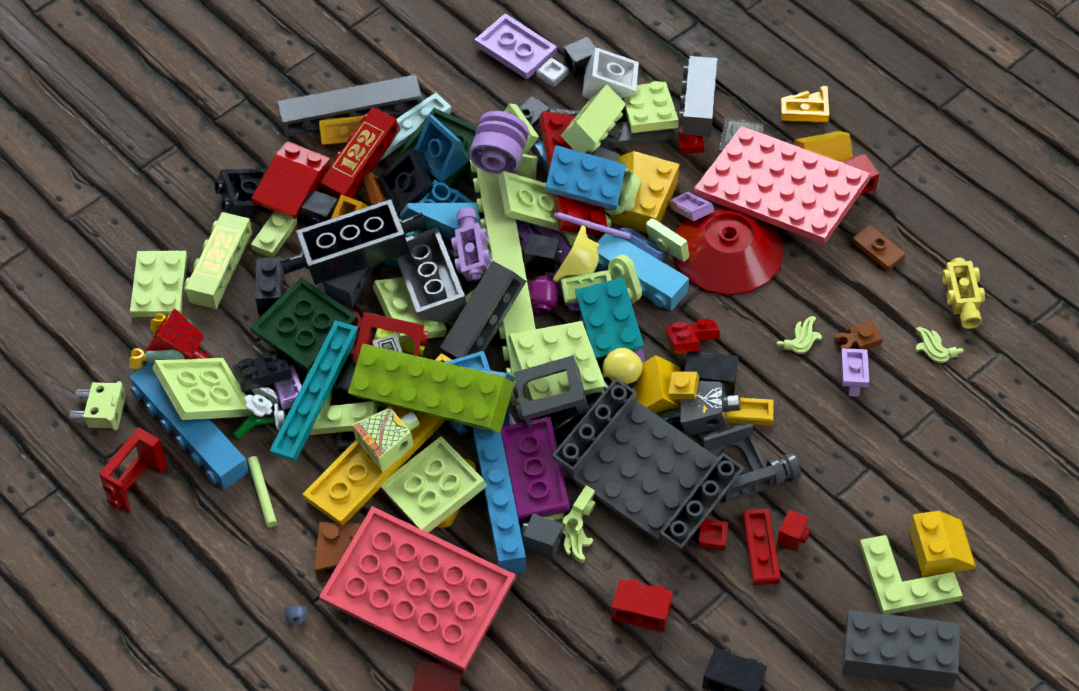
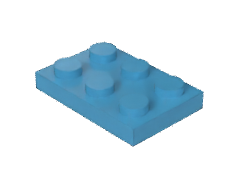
M555 145L544 191L616 210L626 164Z

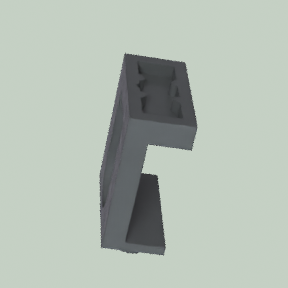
M574 355L513 372L515 378L513 393L515 398H519L520 402L519 405H516L517 413L520 420H525L529 429L533 428L531 419L574 406L579 414L589 411L580 369ZM560 372H567L571 391L537 401L527 400L524 389L527 383Z
M752 423L736 425L730 430L721 433L714 432L703 438L702 447L717 458H719L720 452L727 447L739 448L744 453L752 469V472L739 475L723 496L725 503L774 487L776 472L772 465L767 467L752 436Z

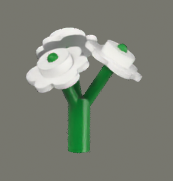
M268 387L256 388L252 390L256 395L245 396V407L252 411V413L233 432L239 440L256 425L276 422L277 431H280L287 416L284 410L280 411L278 406L280 402L277 400L278 397L272 389ZM274 405L275 417L258 420L256 419L257 416L262 417L265 414L270 415L272 412L271 407Z

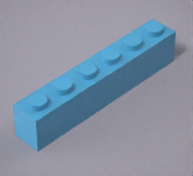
M154 363L147 364L129 376L132 383L130 390L133 396L138 401L142 399L145 402V407L152 417L157 416L161 420L160 424L168 434L173 433L178 446L183 451L187 449L191 453L192 461L197 467L202 466L206 470L205 473L208 479L214 485L218 483L225 490L249 473L246 458L210 419H181L152 369Z
M473 427V440L479 472L487 484V487L483 489L497 566L513 574L525 573L526 556L501 433Z

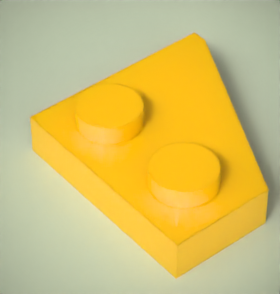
M828 86L820 87V92L810 94L808 91H805L795 96L791 95L781 98V121L828 122Z

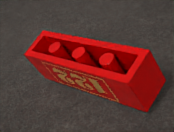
M374 107L363 116L358 129L349 136L344 149L337 153L330 169L326 170L322 175L320 184L326 194L338 200L341 195L352 199L355 197L364 184L362 177L367 172L371 173L401 131L396 118Z

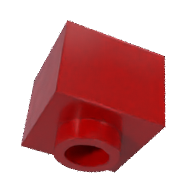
M788 510L779 530L777 544L797 552L800 543L806 544L811 531V529L807 528L809 517Z

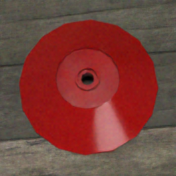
M723 205L713 206L714 212L695 221L686 218L676 229L675 233L687 240L689 258L682 262L673 256L675 265L683 275L689 278V282L705 291L723 295L749 293L767 284L780 269L784 249L779 232L770 223Z

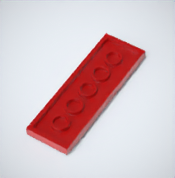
M544 111L540 114L539 121L548 170L555 145L574 150L561 137V134L576 116ZM553 194L556 213H563L608 227L604 207ZM558 219L560 231L579 233L581 225ZM585 227L586 234L598 236L605 234L604 232Z

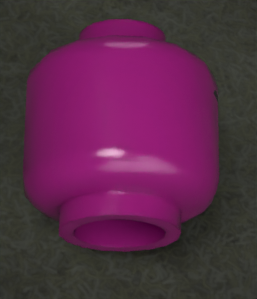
M538 276L536 280H532L527 284L534 314L546 315L557 307L559 288L549 277Z

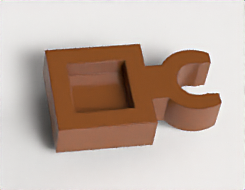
M871 319L850 326L848 334H836L834 343H845V345L840 346L839 352L841 354L842 348L851 349L856 346L857 349L867 350L881 345L883 338Z

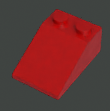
M287 141L274 156L254 192L251 202L295 219L301 212V205L310 191L315 190L318 192L321 189L320 181L323 173L329 170L330 158Z

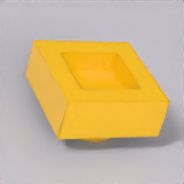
M672 372L668 392L670 399H696L699 382L698 373Z

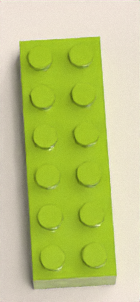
M362 344L348 393L361 400L501 433L514 383L504 376Z

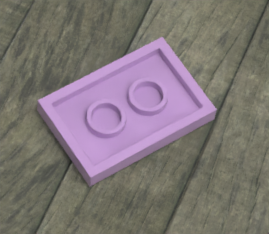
M507 14L501 16L475 39L476 47L525 79H528L557 53V46Z

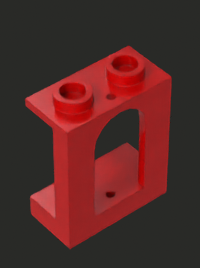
M364 312L353 362L357 363L362 344L369 345L373 327L409 335L415 343V350L412 354L414 356H419L420 346H426L428 331H424L425 325Z
M139 427L99 473L102 488L107 496V502L113 508H121L128 513L131 511L126 492L143 471L150 467L162 474L167 468L160 439ZM136 446L138 457L118 480L111 477L113 472Z

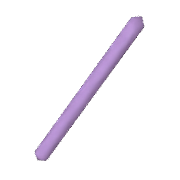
M559 212L554 214L556 218L583 225L624 239L632 238L629 233Z

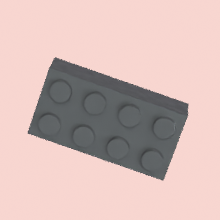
M848 610L844 628L841 675L953 688L959 669L960 623Z

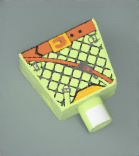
M386 409L353 424L352 428L356 440L380 470L384 472L413 447L414 443L410 431L419 426L420 423L413 412L399 418L392 409Z

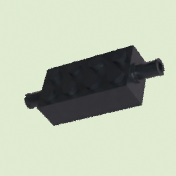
M390 199L297 230L296 232L303 250H301L300 254L281 259L280 263L285 275L303 268L309 269L314 284L317 285L409 254L405 238L406 234L427 228L426 221L422 212L401 220V218H398Z

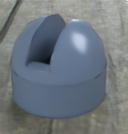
M285 606V619L289 624L293 625V618H298V625L305 621L307 606Z

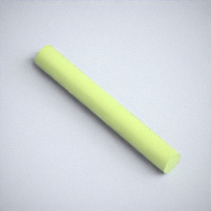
M252 456L247 461L267 527H273L277 524L258 457Z

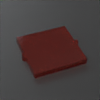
M419 660L412 691H459L463 670L452 665H446L443 661L433 663Z

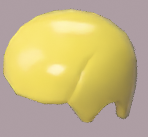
M617 348L609 352L603 362V377H608L612 382L617 378L626 385L633 383L642 374V361L630 349Z

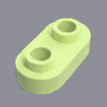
M618 255L609 262L608 267L611 278L614 280L624 277L629 297L633 304L641 298L642 288L632 260L626 255Z

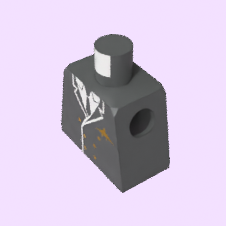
M699 381L696 399H681V425L686 436L725 427L727 425V412L741 410L740 396H727L724 386L720 382Z

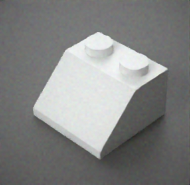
M595 47L585 68L582 97L590 99L606 84L620 98L634 95L637 87L639 62Z

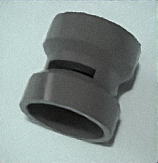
M794 453L786 454L779 460L773 458L766 462L767 467L772 465L776 472L774 485L782 484L786 479L794 480L801 477L800 465Z

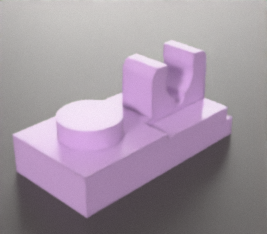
M846 348L841 350L842 386L849 387V396L859 397L860 388L869 387L867 350Z

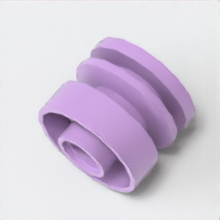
M489 111L482 114L476 129V136L470 147V160L475 166L491 174L500 175L503 171L509 173L516 172L523 155L522 150L526 145L529 135L527 125L520 118L508 112Z

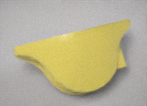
M581 226L571 251L552 279L554 283L564 278L594 273L599 260L597 249L600 244L587 237L585 226Z

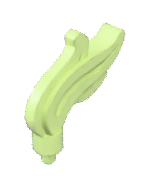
M816 317L807 318L802 327V322L799 321L794 330L796 338L794 340L784 339V342L778 341L776 345L797 354L806 353L814 341H821L822 338L820 333L812 332V325L815 323Z
M923 327L916 328V334L921 337L923 343L917 344L915 350L917 352L923 351L934 362L944 363L950 358L958 357V354L963 353L964 350L962 348L956 349V347L947 349L942 347L941 337L937 332L932 330L930 333L929 330Z
M569 523L563 529V534L566 536L564 550L567 555H570L571 549L574 559L579 563H584L585 556L582 553V546H590L593 543V539L585 536L583 528L580 534L575 536L576 525Z

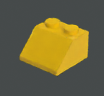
M941 511L913 514L909 533L922 577L975 569L974 559L960 519Z

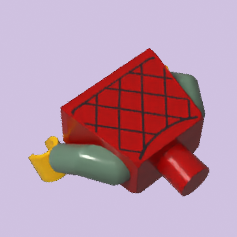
M175 308L167 317L163 314H157L155 319L150 321V330L155 333L145 348L147 352L144 353L139 348L132 350L129 366L133 369H139L143 367L144 361L151 364L155 360L207 359L209 356L198 348L204 336L189 319L185 318Z

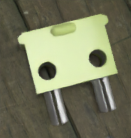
M120 381L117 383L92 382L90 390L77 389L75 392L76 398H88L85 411H71L70 419L85 420L88 428H112L116 431L119 427L127 395Z

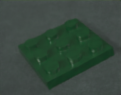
M434 107L428 115H433L462 142L469 157L470 147L476 136L477 127ZM427 117L396 155L393 162L397 161L410 148L415 149ZM470 161L442 183L453 189L469 169ZM432 173L428 174L432 183L434 180L440 182Z
M301 277L250 328L254 335L309 373L334 321H340L353 326L359 321L357 315Z

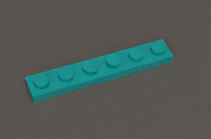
M334 321L270 449L273 456L296 463L360 331L357 326Z

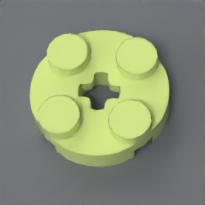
M625 168L616 210L604 208V211L611 216L621 214L623 211H631L635 205L634 199L642 179L628 168Z

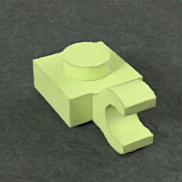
M585 486L574 503L571 512L563 519V529L569 523L576 525L575 536L580 534L582 530V517L584 514L589 516L596 502L593 501L594 489Z

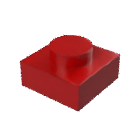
M683 129L678 130L680 154L704 153L703 136L683 135Z
M705 519L700 526L698 547L725 551L728 522Z

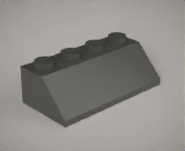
M438 227L407 237L406 241L410 253L396 259L417 315L446 324L457 320L467 302Z

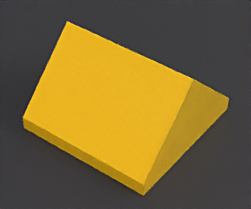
M836 131L794 140L795 146L838 162H844L853 157L850 134L846 132Z
M655 355L642 363V374L636 380L637 385L632 388L637 392L636 401L656 415L681 413V399H670L668 394L672 372H681L680 367Z

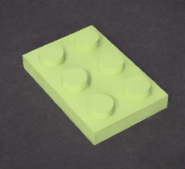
M655 81L650 84L637 85L634 95L621 98L626 103L624 109L631 133L678 128V117L666 82Z
M503 171L498 176L506 217L560 231L558 218L554 215L556 214L553 194L544 191L546 183Z
M137 251L130 307L131 317H155L157 314H163L167 317L174 308L182 314L188 258L186 251Z
M403 277L374 281L373 289L386 317L425 325L424 331H428L427 339L445 336L447 329L444 323L417 315ZM394 332L398 336L399 343L414 341L409 335Z

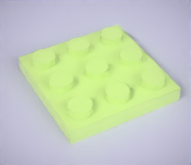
M582 321L510 334L508 340L519 371L574 355L580 369L585 395L604 391L606 385ZM566 371L533 380L525 385L529 401H537L571 391Z
M224 358L155 360L152 369L182 420L247 417L251 415L252 411L245 407L244 398L246 395L242 392L238 381Z
M442 436L393 473L381 485L382 490L417 528L427 533L487 487L484 479Z

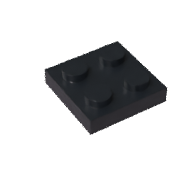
M277 351L267 352L263 357L256 359L246 358L233 365L242 392L292 378L291 370L285 357Z

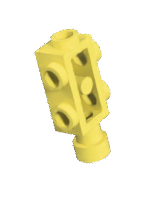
M955 258L947 263L945 270H942V282L948 288L946 294L947 303L952 305L954 315L960 314L962 327L966 329L976 328L982 323L979 309L981 303L985 301L984 289L978 288L977 284L980 281L979 268H973L972 261Z

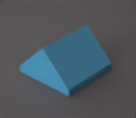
M428 115L415 150L423 152L431 168L430 173L440 182H444L469 162L470 159L462 142L433 115Z

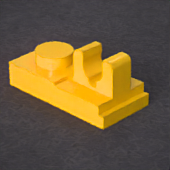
M363 116L319 121L322 145L348 142L349 136L360 126Z

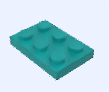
M624 277L575 290L587 336L597 361L604 360L609 352L617 348H627L633 352L644 349V343Z

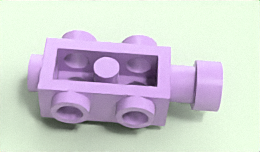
M462 208L456 213L457 223L461 228L455 230L456 237L451 239L454 251L458 252L459 258L455 259V266L458 273H462L468 281L479 280L483 278L485 271L493 261L486 245L489 242L487 230L485 228L482 229L476 223L475 209Z

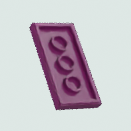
M551 417L532 420L533 428L530 429L526 422L504 426L501 429L519 522L530 520L533 514L545 517L571 511L562 468L552 458V455L557 450Z

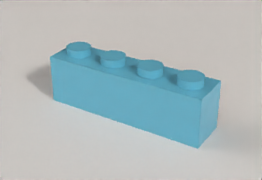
M605 233L597 242L600 245L597 249L599 260L596 269L599 271L609 270V262L618 255L628 256L635 266L642 288V295L653 301L656 306L671 312L688 293V277L623 238Z

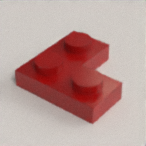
M700 319L697 323L689 324L676 322L672 326L665 327L666 337L674 354L700 351L699 341L720 339V329L715 320Z

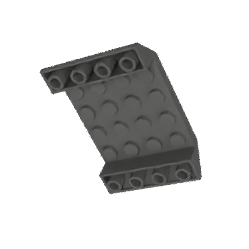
M615 378L554 452L552 458L575 484L582 489L585 486L594 489V497L654 541L682 550L742 473L744 467L724 453L717 458L636 401L637 392Z

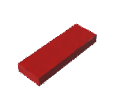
M745 510L742 513L753 586L780 584L781 578L770 510Z

